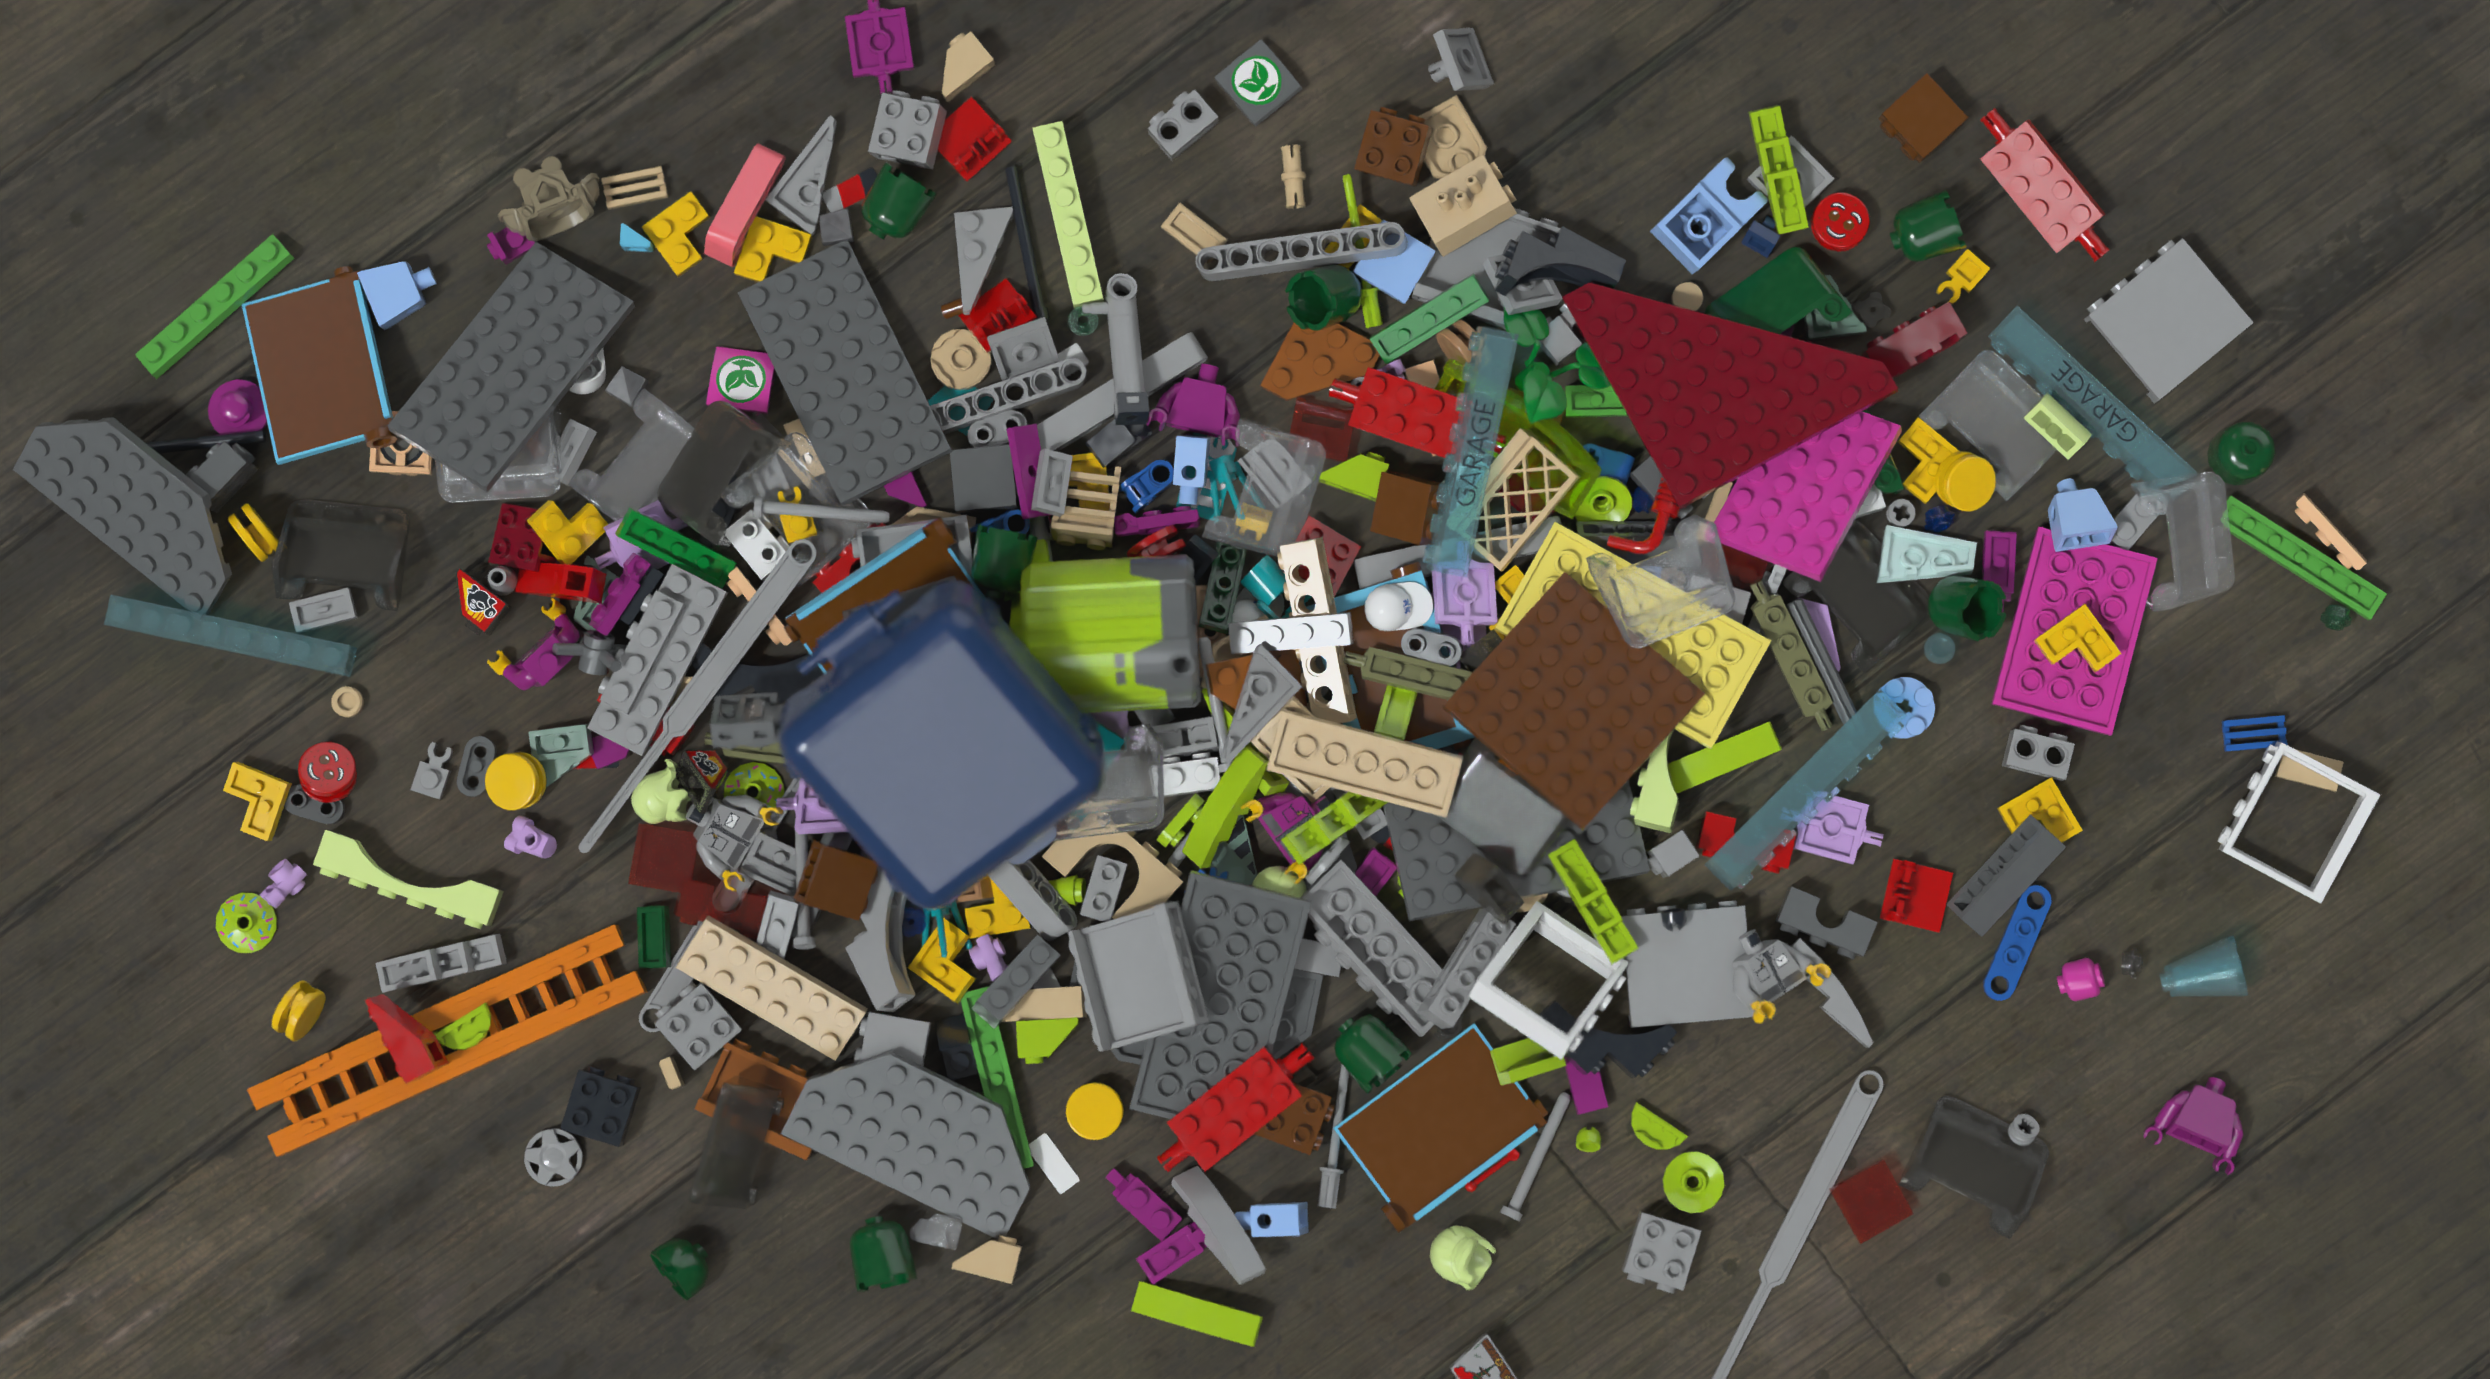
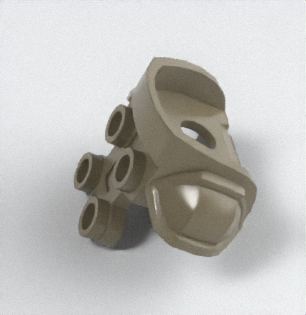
M553 156L544 159L541 165L542 169L531 172L526 168L518 169L514 173L513 180L514 184L521 191L524 200L521 204L522 207L503 209L498 213V218L501 222L505 223L511 232L526 236L528 241H538L570 229L593 216V207H595L596 200L599 197L598 174L590 173L580 183L573 185L569 183L559 159Z

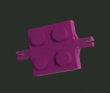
M867 0L868 10L861 14L845 16L853 77H878L880 94L886 93L885 82L887 93L891 94L893 90L890 75L899 71L914 69L905 8L891 10L880 8L879 0H874V3L873 0Z

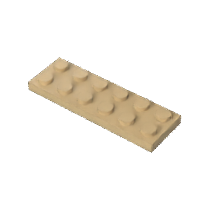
M1282 709L1267 770L1447 817L1463 756Z
M709 915L705 918L676 966L680 971L835 1061L868 1009Z

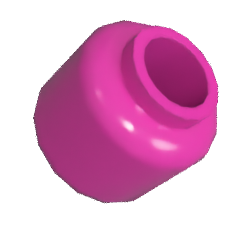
M2090 958L2065 963L2062 967V975L2057 976L2061 994L2067 993L2074 1002L2097 997L2100 994L2101 987H2105L2100 964H2094Z

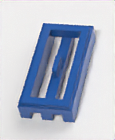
M2285 715L2221 721L2225 752L2268 748L2270 744L2275 746L2277 742L2268 741L2231 745L2230 739L2278 735V742L2288 746L2285 737L2286 728L2284 727ZM2277 723V728L2242 732L2229 731V727Z

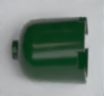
M888 162L884 163L861 206L864 219L871 225L869 231L883 240L887 235L893 238L908 236L937 195L932 189L925 193L926 188L921 185L920 181L896 167L895 171L892 172L893 166Z
M1947 190L1907 205L1895 214L1893 220L1894 231L1890 232L1889 235L1894 249L1901 248L1904 256L1910 261H1926L1966 248L1963 239L1958 241L1957 238L1962 236L1963 233L1955 209L1950 206V203H1945V200L1950 199Z
M1340 265L1324 266L1299 272L1289 280L1285 291L1289 293L1288 299L1290 306L1286 307L1287 312L1293 322L1304 330L1319 331L1346 321L1357 313L1362 301L1361 284L1356 275L1347 267Z
M2252 422L2235 423L2220 430L2210 441L2207 451L2208 464L2224 483L2234 486L2247 485L2261 477L2272 465L2275 456L2274 440L2270 433L2259 424Z
M978 525L971 566V577L978 587L987 590L986 596L1004 599L1005 593L1015 594L1020 592L1022 571L1033 561L1038 537L1028 535V540L1026 541L1027 534L989 527V532L987 533V526Z
M1948 576L1940 580L1932 589L1928 600V612L1934 625L1941 630L1970 640L1980 641L1986 637L1993 638L2001 629L2006 618V613L2002 612V599L2005 600L2006 596L2002 588L1993 581L1964 576Z
M1363 1016L1356 1021L1351 1017L1338 1028L1342 1034L1335 1042V1055L1367 1094L1371 1093L1373 1089L1372 1084L1378 1088L1400 1069L1397 1065L1403 1060L1402 1057L1407 1061L1413 1055L1401 1040L1377 1017Z
M883 1216L866 1219V1226L858 1228L850 1238V1252L858 1292H867L869 1287L879 1284L881 1289L909 1283V1279H918L907 1233L899 1223L884 1221Z

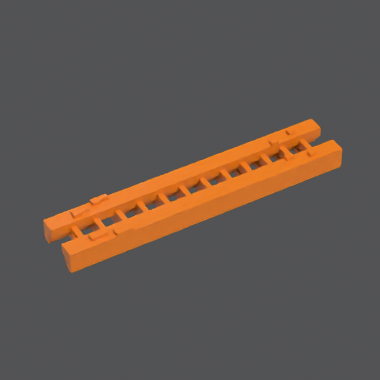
M614 924L411 1015L435 1034L434 1031L452 1024L484 1003L488 1004L491 1012V1027L489 1029L491 1036L484 1038L474 1047L466 1050H457L446 1055L449 1064L421 1079L405 1084L403 1078L399 1076L388 1081L378 1057L390 1051L384 1046L382 1035L378 1030L248 1088L247 1091L256 1110L283 1100V1107L288 1119L293 1122L292 1125L267 1136L276 1157L291 1153L647 993L645 984L637 971H633L615 980L605 957L606 954L626 946L619 925ZM593 961L603 985L587 992L577 967ZM565 973L575 998L559 1005L549 980ZM537 986L547 1010L531 1017L521 992ZM509 999L519 1023L503 1030L492 1005ZM368 1062L378 1086L360 1094L350 1069ZM339 1074L350 1099L332 1106L322 1082ZM311 1087L321 1112L304 1119L294 1094Z

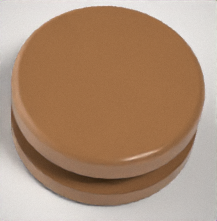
M1462 319L1451 324L1449 329L1445 328L1436 334L1438 344L1444 354L1463 374L1472 377L1479 372V369L1491 362V354L1484 341Z

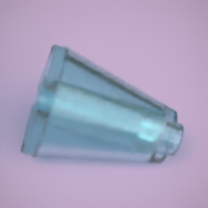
M2234 935L2227 936L2164 966L2165 973L2160 974L2163 991H2170L2171 997L2247 996V984L2241 959L2237 953L2236 948L2238 947Z

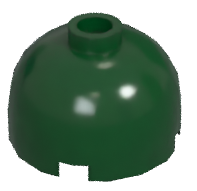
M677 1238L660 1244L651 1252L650 1258L663 1278L664 1276L668 1278L673 1284L671 1286L672 1289L684 1300L688 1301L705 1286L709 1272L705 1262L708 1254L699 1243L692 1245L685 1239Z

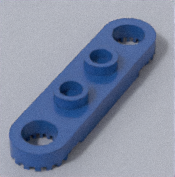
M2029 886L2019 897L1983 981L1984 992L1993 1000L2002 1001L2008 999L2017 986L2051 906L2050 893L2042 886ZM2032 892H2038L2043 897L2044 903L2038 910L2031 909L2027 904V897ZM1997 976L2003 977L2008 985L2007 990L2002 994H1996L1991 989V981Z

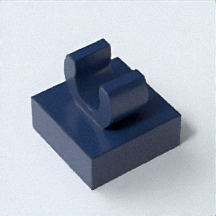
M1768 216L1762 225L1753 221L1741 243L1768 258L1780 237L1779 234L1773 232L1776 226L1775 221Z

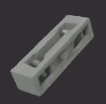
M1492 907L1479 909L1417 1012L1441 1029L1453 1027L1471 999L1468 996L1476 981L1502 948L1516 924Z

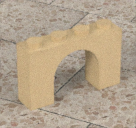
M1090 801L1042 857L1064 877H1067L1086 854L1095 847L1105 844L1121 846L1127 849L1136 859L1139 867V880L1134 892L1112 918L1117 919L1166 903L1184 883L1179 878L1183 873L1170 862L1166 865L1162 864L1156 858L1159 852L1146 841L1143 845H1140L1133 838L1136 832L1122 821L1120 825H1117L1109 818L1113 812L1099 801L1094 805Z

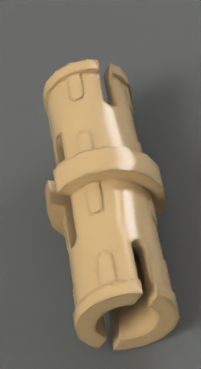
M1290 145L1281 147L1284 167L1281 179L1285 182L1286 208L1293 209L1295 206L1294 196L1296 197V208L1306 206L1303 190L1305 172H1302L1300 145H1293V148H1291L1292 157Z

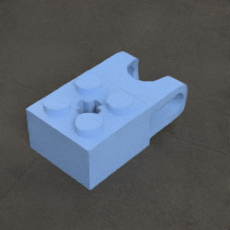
M1728 157L1719 162L1650 230L1691 274L1698 271L1768 201V198L1760 191H1756L1745 200H1736L1729 195L1726 189V180L1735 170V165ZM1697 224L1700 227L1698 234L1692 232L1691 226Z

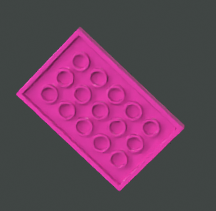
M1861 411L1744 474L1736 481L1708 532L1709 539L1821 582L1902 432L1901 426Z
M2037 527L1991 704L2111 736L2158 558L2107 544L2055 552L2051 530ZM2083 604H2086L2121 654L2097 672H2094L2077 648L2051 665L2034 640Z

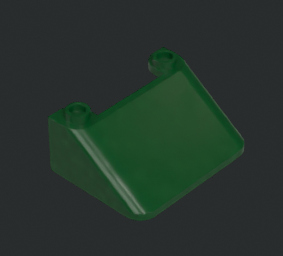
M1792 247L1709 304L1705 314L1781 334L1816 308L1822 317L1830 322L1848 319L1852 316V311L1809 254L1802 248Z

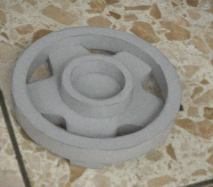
M1341 836L1304 877L1310 885H1313L1339 858V854L1350 843L1346 838Z
M552 1128L537 1133L529 1141L525 1150L524 1161L528 1173L535 1181L545 1186H560L576 1177L582 1166L583 1152L578 1140L571 1133ZM556 1134L563 1135L570 1141L561 1143ZM542 1137V1146L532 1148L534 1143ZM577 1153V1164L574 1168L570 1158ZM530 1162L538 1164V1174L534 1172ZM555 1174L565 1178L560 1181H550Z

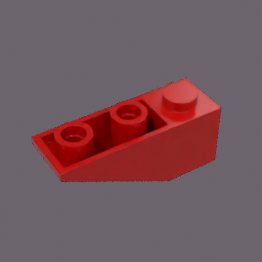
M540 563L538 572L519 569L515 592L602 604L607 574L592 567Z
M381 994L365 1000L369 1016L376 1023L382 1035V1042L390 1051L395 1061L396 1071L403 1078L405 1084L421 1079L449 1064L436 1035L387 996Z

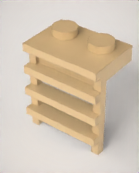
M1115 466L1114 476L1070 471L1069 480L1111 485L1113 487L1112 494L1068 488L1067 498L1110 503L1109 511L1065 506L1064 515L1060 517L1053 515L1051 523V535L1058 544L1063 546H1074L1075 543L1087 544L1088 548L1095 550H1104L1105 547H1112L1121 467Z

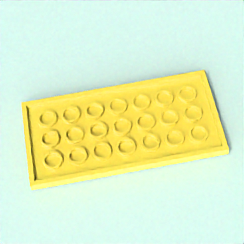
M1554 522L1497 623L1495 630L1507 636L1559 577L1566 572L1705 693L1674 729L1711 749L1771 640Z

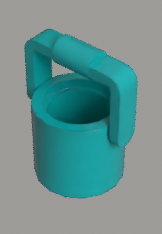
M1266 555L1249 571L1240 583L1258 600L1256 606L1269 619L1279 618L1269 606L1284 592L1283 585L1286 582L1285 571L1281 570L1280 566L1269 555ZM1310 595L1305 596L1304 605L1311 598ZM1291 606L1285 611V615L1282 618H1289V614L1292 612Z

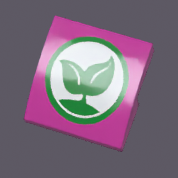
M716 347L706 405L720 407L724 404L728 409L768 414L771 388L775 377V368L768 354Z

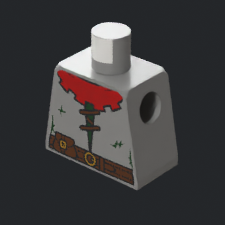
M1487 1333L1478 1338L1450 1365V1369L1456 1376V1379H1517Z

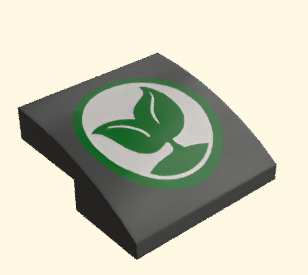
M1261 39L1214 77L1218 85L1229 95L1237 108L1255 127L1302 90V87Z

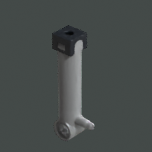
M1123 273L1115 274L1109 279L1104 302L1083 304L1082 312L1108 315L1115 391V425H1143L1147 422L1149 403L1148 393L1145 392L1136 300L1137 283L1133 277ZM1122 291L1126 293L1127 296H1118L1115 294V292Z

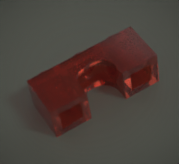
M682 877L674 914L680 916L679 922L697 926L698 921L704 922L707 915L729 928L740 930V934L747 938H758L769 896L742 891L740 901L734 909L720 911L714 907L712 902L715 887L713 884Z

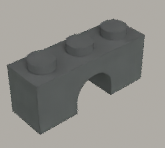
M1794 887L1788 888L1775 922L1782 924L1780 930L1797 936L1798 932L1809 935V942L1826 948L1827 943L1838 947V954L1852 960L1855 959L1856 955L1859 957L1865 955L1878 922L1848 910L1845 911L1842 921L1838 926L1826 928L1819 923L1816 917V908L1820 898Z
M1037 934L978 998L972 1009L995 1029L1015 1008L1031 987L1036 985L1056 963L1060 954Z

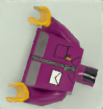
M551 598V601H553L552 607L548 610L542 606L541 611L552 619L555 625L514 665L499 650L496 651L500 656L497 661L491 662L487 660V663L498 675H503L519 689L528 690L533 686L543 687L573 658L570 655H554L552 651L554 643H577L579 640L578 630L565 614L566 607L554 598Z
M1291 792L1271 794L1243 804L1241 810L1246 807L1252 810V816L1246 820L1248 822L1256 818L1259 820L1290 864L1285 871V875L1290 871L1296 872L1298 879L1294 884H1299L1307 875V872L1318 863L1324 848L1299 865L1281 839L1330 806L1331 803L1324 795L1309 805L1303 796L1297 797Z

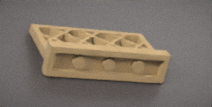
M1519 429L1476 482L1475 486L1478 488L1472 487L1471 490L1476 491L1474 502L1468 506L1459 504L1444 522L1445 525L1452 531L1459 533L1500 571H1503L1580 478L1578 474L1538 440L1539 437L1529 429ZM1535 447L1543 454L1544 467L1529 468L1528 455ZM1549 460L1556 466H1549ZM1521 464L1523 465V469H1517ZM1560 469L1569 477L1562 487L1551 488L1550 470ZM1544 471L1545 489L1530 490L1529 472ZM1514 473H1523L1524 491L1509 492V478ZM1503 487V493H1498ZM1468 492L1461 503H1470L1474 493ZM1551 492H1557L1552 498ZM1546 493V506L1542 511L1532 512L1531 494ZM1525 494L1526 512L1511 514L1510 496ZM1504 496L1505 514L1490 515L1489 503L1494 497ZM1484 510V516H1479ZM1533 515H1538V516L1535 518V520L1532 522V516H1533ZM1526 516V531L1522 535H1512L1511 517ZM1505 518L1507 536L1492 537L1491 519ZM1485 520L1486 538H1475L1467 531L1474 521ZM1513 539H1518L1517 542L1513 545ZM1507 540L1508 553L1501 561L1493 554L1492 541ZM1485 541H1486V546H1487V548H1486L1483 544H1481L1480 542H1485Z

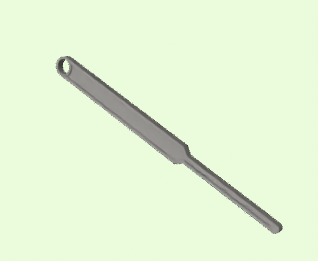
M799 539L790 545L663 717L664 731L581 841L579 850L582 853H587L672 738L685 735L811 566L816 558V549L810 541ZM805 543L811 547L812 557L808 562L799 563L793 558L792 551L797 544Z
M794 778L782 798L795 797L800 781ZM783 810V814L773 811L771 815L772 821L780 825L789 810ZM764 824L759 832L778 840L777 829L779 825L770 826ZM739 867L736 871L731 868V872H737L745 878V883L739 880L738 877H734L731 880V886L737 890V892L726 888L724 879L721 880L671 961V967L667 968L639 1014V1023L644 1030L648 1032L660 1031L658 1028H649L645 1025L643 1017L647 1010L652 1008L659 1010L668 1002L673 1006L682 998L679 992L693 982L694 978L680 971L676 966L707 915L727 926L754 883L755 879L738 871Z
M1867 1070L1861 1072L1856 1077L1758 1269L1761 1283L1711 1379H1726L1771 1289L1785 1282L1883 1090V1079L1877 1072ZM1871 1074L1878 1079L1879 1087L1875 1093L1865 1094L1861 1091L1859 1082L1864 1075Z

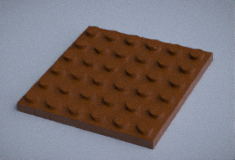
M1564 572L1442 708L1583 831L1705 693Z

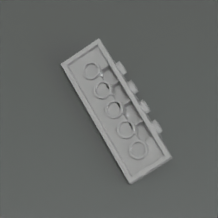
M672 564L659 590H656L654 595L648 594L643 601L640 610L645 613L639 623L634 621L629 628L626 637L630 639L627 648L625 650L620 648L615 655V658L622 664L621 669L614 672L611 678L605 676L598 689V692L602 694L601 702L587 728L644 756L728 592Z
M1341 859L1337 860L1301 896L1303 899L1311 900L1308 917L1314 922L1312 926L1317 930L1314 936L1325 947L1331 945L1338 953L1335 959L1342 967L1347 970L1351 967L1358 974L1356 982L1365 991L1369 992L1372 990L1379 997L1376 1003L1385 1013L1390 1014L1393 1012L1394 1015L1399 1014L1411 1029L1421 1037L1434 1023L1419 1014L1417 1010L1442 969Z

